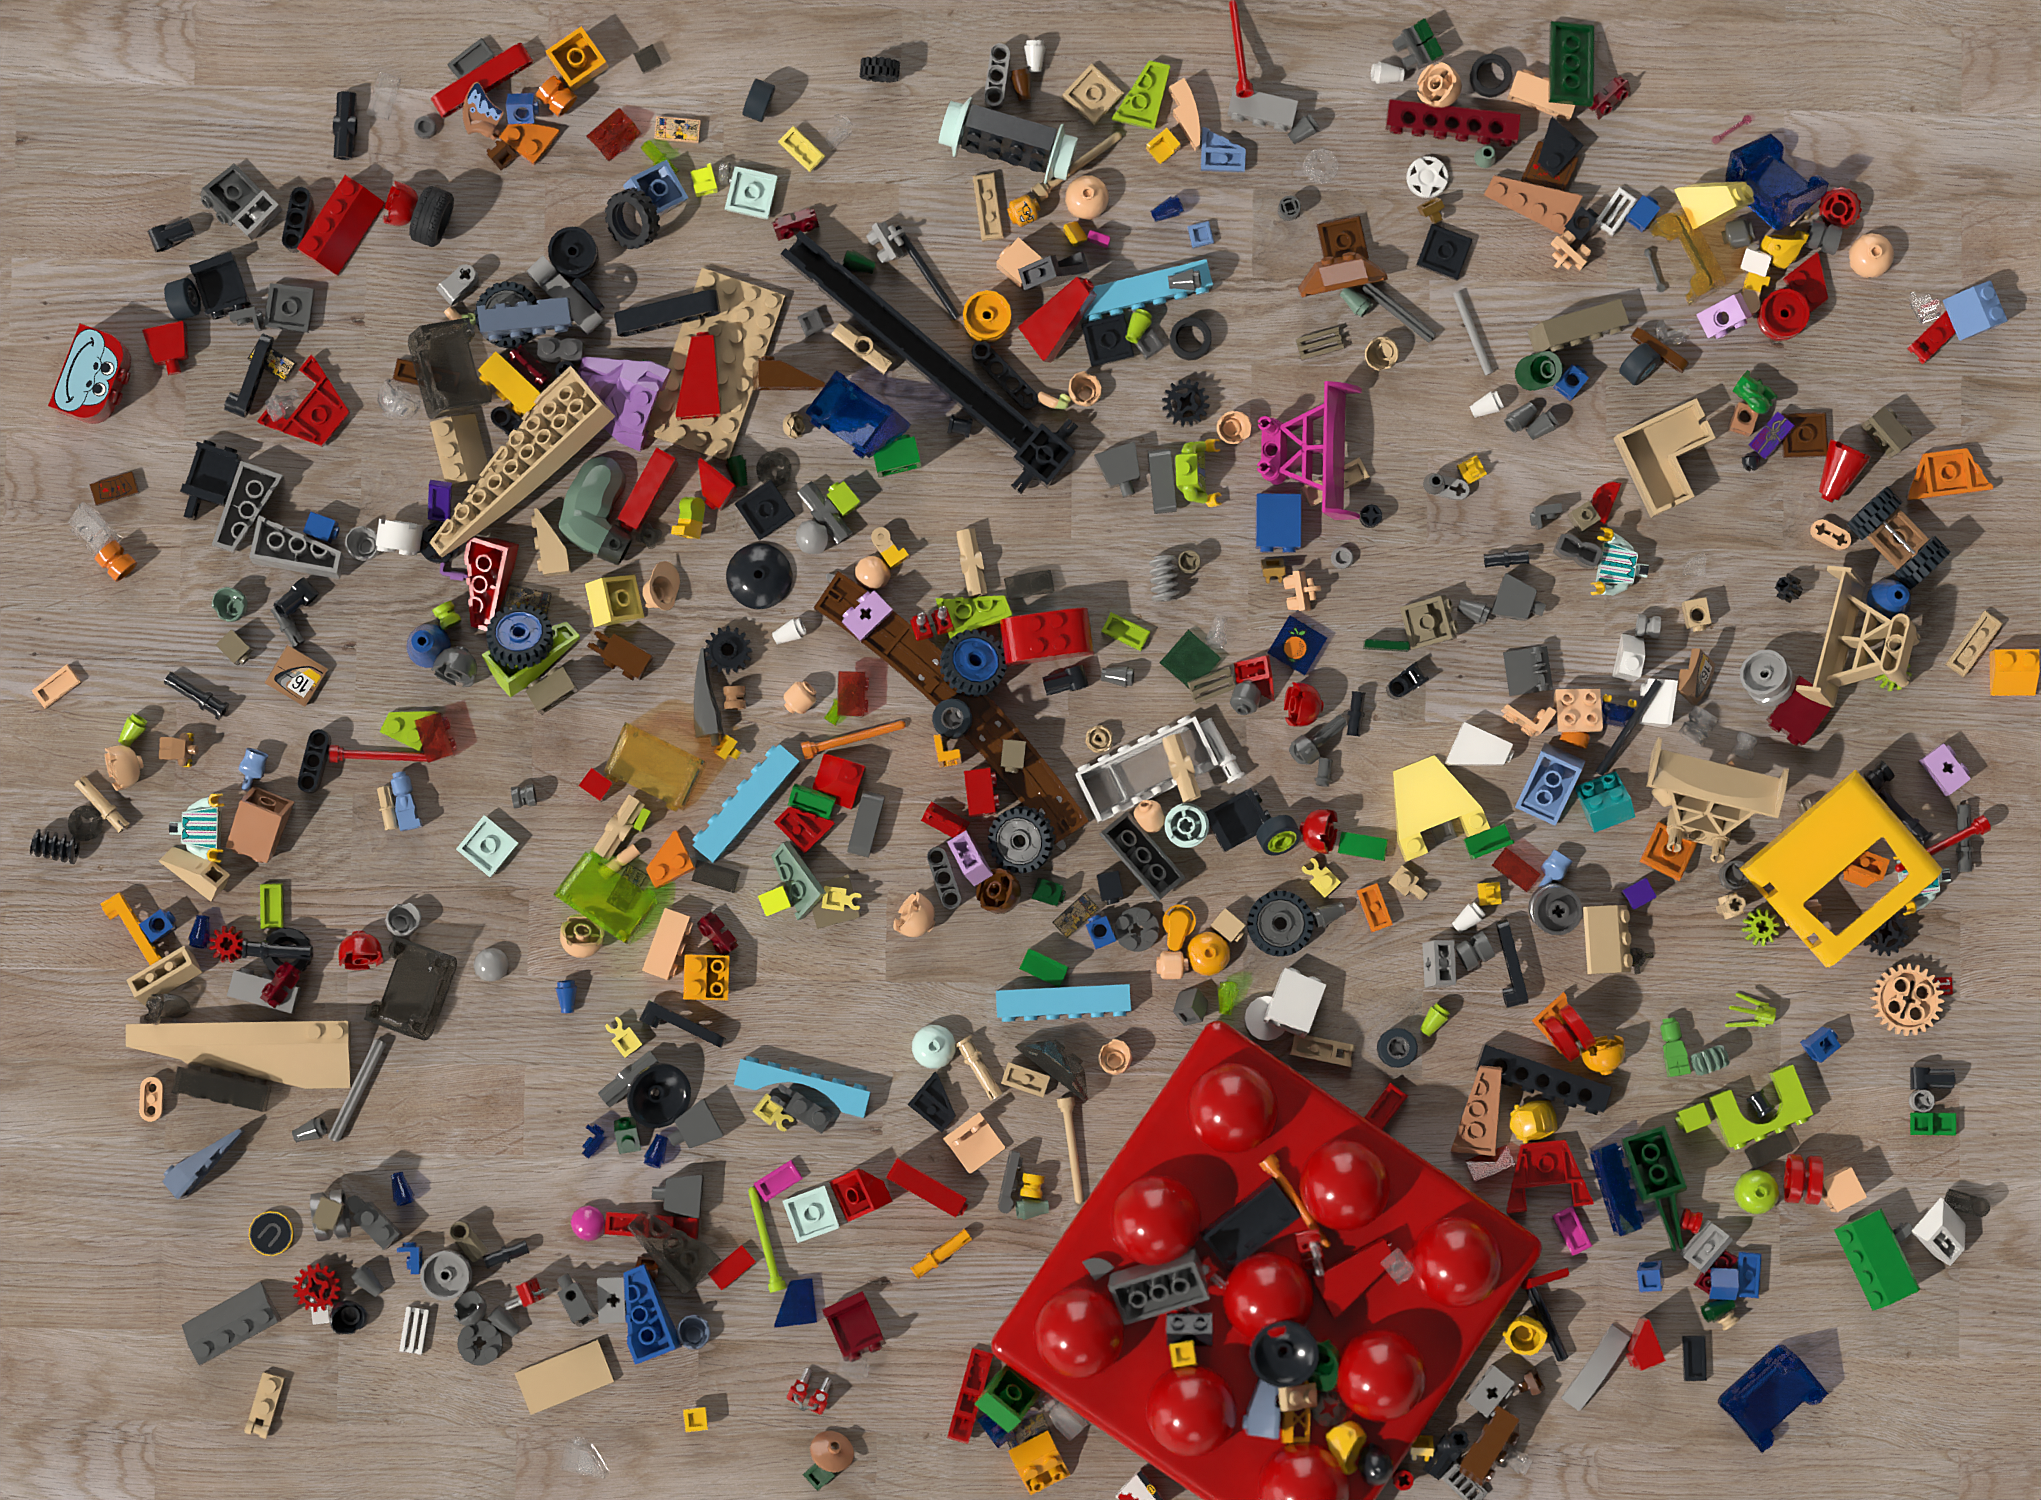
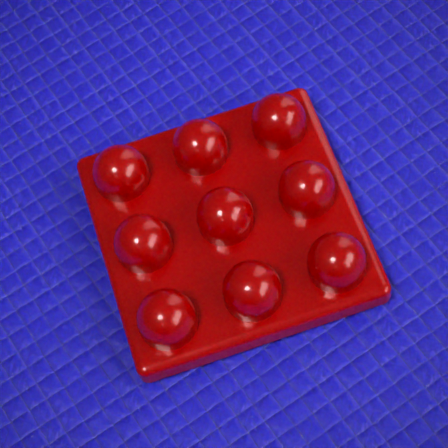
M1212 1021L1202 1029L992 1338L991 1349L999 1360L1202 1500H1376L1387 1482L1382 1485L1372 1486L1363 1481L1358 1469L1360 1453L1354 1462L1357 1469L1351 1474H1346L1338 1460L1330 1452L1326 1435L1334 1427L1348 1421L1357 1423L1367 1435L1363 1447L1368 1446L1369 1443H1374L1390 1455L1393 1462V1475L1542 1253V1244L1536 1235L1223 1021ZM1272 1154H1275L1279 1160L1277 1162L1279 1170L1331 1243L1328 1249L1321 1248L1325 1266H1322L1323 1269L1380 1238L1385 1239L1386 1242L1390 1241L1396 1253L1393 1254L1395 1261L1335 1318L1329 1314L1310 1277L1316 1273L1315 1268L1303 1270L1301 1266L1296 1234L1311 1231L1301 1215L1230 1271L1226 1269L1200 1235L1202 1230L1270 1178L1294 1207L1273 1175L1264 1171L1259 1163ZM1195 1248L1200 1261L1209 1256L1211 1262L1219 1268L1215 1274L1225 1282V1286L1218 1281L1223 1286L1220 1289L1212 1280H1209L1207 1287L1210 1299L1192 1305L1199 1313H1212V1346H1193L1196 1364L1173 1368L1170 1346H1167V1313L1179 1312L1173 1310L1124 1325L1109 1289V1279L1111 1273L1141 1264H1164L1183 1256L1189 1250ZM1090 1258H1100L1110 1262L1114 1268L1095 1281L1082 1262ZM1183 1309L1180 1313L1188 1312L1185 1309ZM1292 1321L1298 1323L1313 1335L1316 1343L1331 1340L1332 1345L1340 1353L1336 1386L1327 1392L1316 1389L1317 1406L1310 1407V1442H1282L1281 1410L1279 1439L1248 1435L1245 1432L1246 1429H1242V1417L1246 1415L1248 1404L1259 1378L1250 1362L1251 1343L1255 1335L1263 1327L1275 1322ZM1286 1327L1273 1328L1268 1331V1334L1271 1337L1284 1335ZM1281 1347L1280 1352L1287 1350V1347ZM1279 1396L1278 1399H1275V1404H1277L1278 1408H1280ZM1305 1408L1296 1409L1293 1412L1299 1417L1305 1411ZM1305 1415L1300 1419L1304 1424ZM1298 1421L1293 1426V1437H1304L1305 1428Z

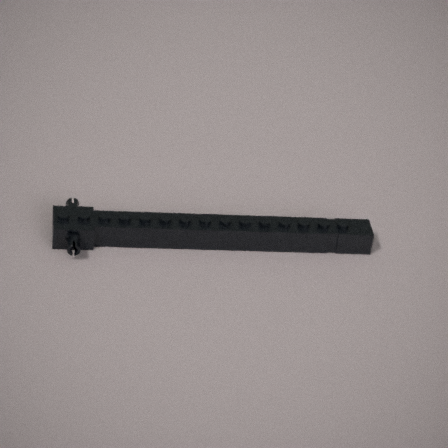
M800 230L795 236L797 237L796 242L789 250L785 248L781 252V258L809 282L816 284L821 292L1015 453L1013 460L1023 468L1021 475L1011 484L1013 489L1016 490L1021 484L1017 492L1022 494L1033 479L1048 488L1076 455V451L1067 445L1066 440L1078 426L1075 423L1071 425L1072 420L1069 418L1066 419L1056 433L1049 430L1043 424L1038 428L843 265L838 261L836 263L831 258V255Z

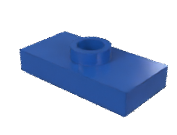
M1738 1252L1739 1290L1737 1297L1759 1298L1761 1253Z

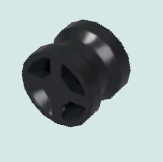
M1373 504L1366 505L1360 512L1359 521L1366 528L1376 527L1382 519V511Z

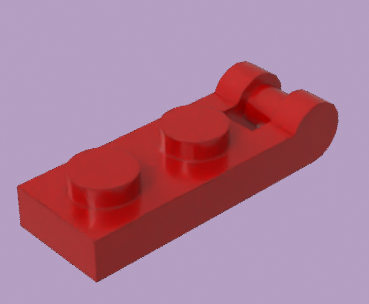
M1947 311L1907 348L1910 353L1914 352L1921 364L1926 362L1955 333ZM1922 343L1929 348L1926 352L1920 347Z

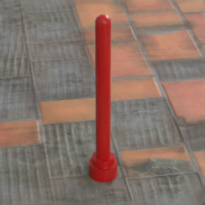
M1231 0L1229 2L1239 78L1235 86L1236 96L1248 98L1254 94L1253 84L1247 78L1238 4L1236 0Z
M339 745L329 746V763H339L343 759L434 762L437 758L434 753L344 750Z
M1981 815L1973 820L1970 827L1927 848L1926 851L1933 856L1974 834L1983 835L1991 831V825L1988 819ZM1901 862L1895 866L1897 872L1906 870Z

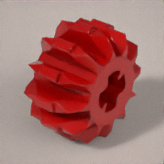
M222 926V933L219 930H215L214 933L217 939L213 937L209 939V941L215 942V945L210 946L209 950H217L213 957L218 958L221 956L220 960L223 963L226 962L227 958L230 963H234V955L241 959L242 954L239 950L242 951L241 943H243L244 938H239L243 935V931L239 930L235 933V926H231L229 931L227 926ZM227 939L228 941L233 942V945L230 946V950L224 947V944L227 943Z

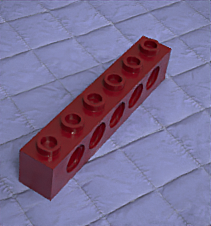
M1389 99L1385 130H1390L1392 134L1411 132V135L1416 137H1424L1425 134L1433 135L1435 139L1454 137L1459 142H1468V139L1477 140L1479 144L1487 145L1490 142H1497L1499 146L1512 147V144L1516 145L1518 141L1521 114L1453 106L1434 107L1426 103ZM1410 114L1414 117L1415 122L1408 124L1403 120V116ZM1433 117L1436 120V125L1428 126L1425 123V118ZM1450 119L1457 121L1458 127L1455 129L1449 128L1447 121ZM1469 123H1478L1480 130L1472 131L1469 128ZM1494 124L1499 125L1502 132L1495 134L1491 131L1490 127Z

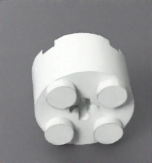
M379 519L375 544L378 546L377 550L395 552V549H398L399 554L416 555L417 552H420L423 525Z

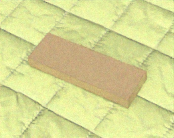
M995 174L973 176L982 242L1004 239Z
M1360 457L1344 465V491L1370 477ZM1323 476L1313 482L1323 486ZM1308 485L1301 487V491L1310 508L1322 503V491Z
M1986 610L1983 611L1945 665L1960 676L1965 677L2003 623Z

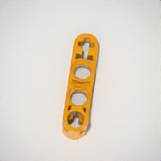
M121 892L100 903L104 913L110 920L117 916L121 917L150 966L162 959L154 944L151 943L139 926L140 921Z

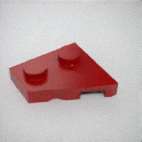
M1817 252L1783 278V281L1790 289L1799 292L1806 299L1810 313L1829 299L1820 257Z
M788 807L773 822L804 854L835 825L831 820L792 807Z

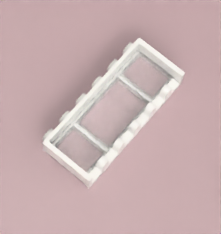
M1186 716L1178 720V725L1172 728L1167 725L1159 729V734L1153 737L1146 735L1138 739V744L1132 747L1127 744L1119 748L1117 754L1113 756L1106 754L1097 759L1098 763L1092 766L1088 763L1077 769L1078 772L1075 773V777L1098 824L1139 805L1143 800H1150L1177 787L1176 780L1174 781L1168 765L1169 760L1162 739L1167 736L1180 733L1187 755L1191 758L1195 770V778L1218 767L1219 764L1196 717L1190 718V716Z

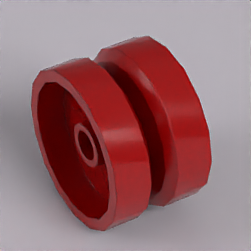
M1792 289L1776 290L1760 304V308L1757 311V324L1766 337L1775 341H1787L1794 338L1807 325L1810 317L1809 305L1806 299L1797 291ZM1784 312L1786 315L1782 317L1780 313Z
M1567 1004L1558 1011L1562 1023L1556 1017L1550 1016L1542 1024L1557 1049L1572 1062L1580 1056L1578 1045L1582 1049L1589 1050L1597 1043L1581 1017Z
M1788 1154L1784 1171V1199L1786 1203L1797 1204L1803 1196L1806 1204L1819 1205L1824 1177L1823 1159L1821 1156L1809 1155L1804 1163V1159L1800 1154Z

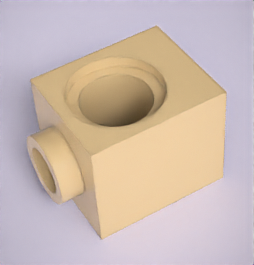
M1699 598L1681 603L1686 629L1693 628V632L1706 630V626L1711 624L1707 598ZM1693 610H1698L1702 613L1701 621H1695L1692 618Z
M1226 908L1210 925L1230 943L1233 940L1238 942L1245 933L1243 930L1245 924Z

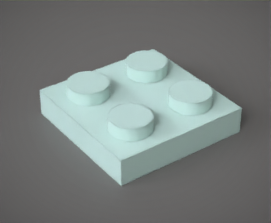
M735 166L725 210L768 220L778 176Z
M484 815L456 850L491 878L519 843Z
M825 1186L783 1200L797 1243L840 1228Z

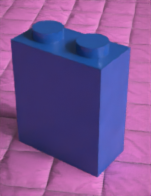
M1257 493L1255 549H1260L1261 553H1273L1274 549H1283V553H1296V549L1301 548V494Z

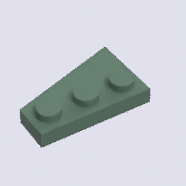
M786 841L771 856L781 881L786 883L789 891L787 896L789 901L794 903L797 911L794 914L798 921L810 912L826 892L791 843Z

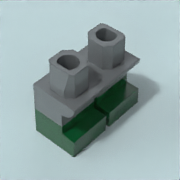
M1425 18L1418 21L1415 25L1402 30L1401 34L1392 41V45L1397 53L1405 48L1410 53V55L1401 60L1406 71L1416 67L1418 70L1441 60L1444 56L1435 37L1433 38L1434 34Z

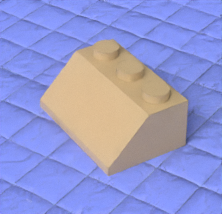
M476 414L450 416L431 421L430 426L445 482H451L452 488L478 482L481 479L479 475L488 464Z
M1627 905L1583 907L1587 973L1631 972L1633 959L1630 954L1631 935L1628 930L1630 914L1627 910Z

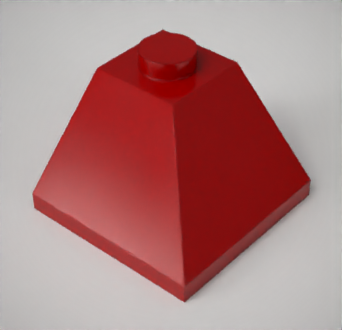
M700 457L698 467L702 495L706 499L704 503L712 510L718 508L721 511L738 490L732 482Z
M823 754L812 789L836 797V805L852 810L866 767L843 758Z
M861 1168L829 1182L847 1222L893 1202L884 1181Z

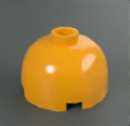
M1215 932L1197 934L1190 940L1187 946L1186 957L1188 958V964L1193 971L1200 975L1212 976L1219 974L1230 961V948L1227 941Z
M1614 1035V1039L1609 1040L1607 1036L1595 1037L1597 1044L1589 1050L1580 1047L1585 1065L1595 1072H1601L1602 1075L1613 1073L1614 1069L1623 1063L1626 1055L1624 1039Z

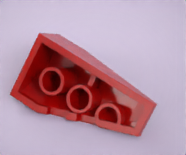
M473 536L467 540L464 563L465 565L467 564L468 577L466 578V583L469 585L470 599L468 603L471 627L487 631L490 619L492 617L496 618L495 613L500 611L515 566L519 544L499 538Z

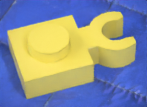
M1311 858L1310 861L1314 865L1313 870H1307L1305 866L1301 869L1305 874L1314 877L1310 883L1325 898L1341 882L1326 866L1320 870L1318 862Z
M824 886L826 894L823 896L821 908L844 911V905H848L853 910L860 909V906L852 904V899L854 897L861 898V894L853 893L847 896V889Z
M615 1017L618 1027L612 1029L609 1024H606L605 1027L608 1032L616 1035L611 1041L623 1057L626 1058L643 1044L630 1027L624 1030L622 1028V1020L619 1017Z
M765 1094L752 1112L768 1125L775 1121L777 1128L785 1132L787 1129L782 1126V1121L787 1119L789 1122H793V1118L790 1115L781 1114L780 1112L783 1108L770 1100L771 1096Z

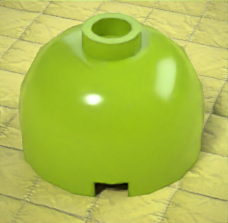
M1750 1170L1742 1174L1738 1178L1733 1190L1738 1206L1752 1214L1768 1212L1775 1206L1779 1198V1187L1776 1180L1769 1173L1761 1170Z

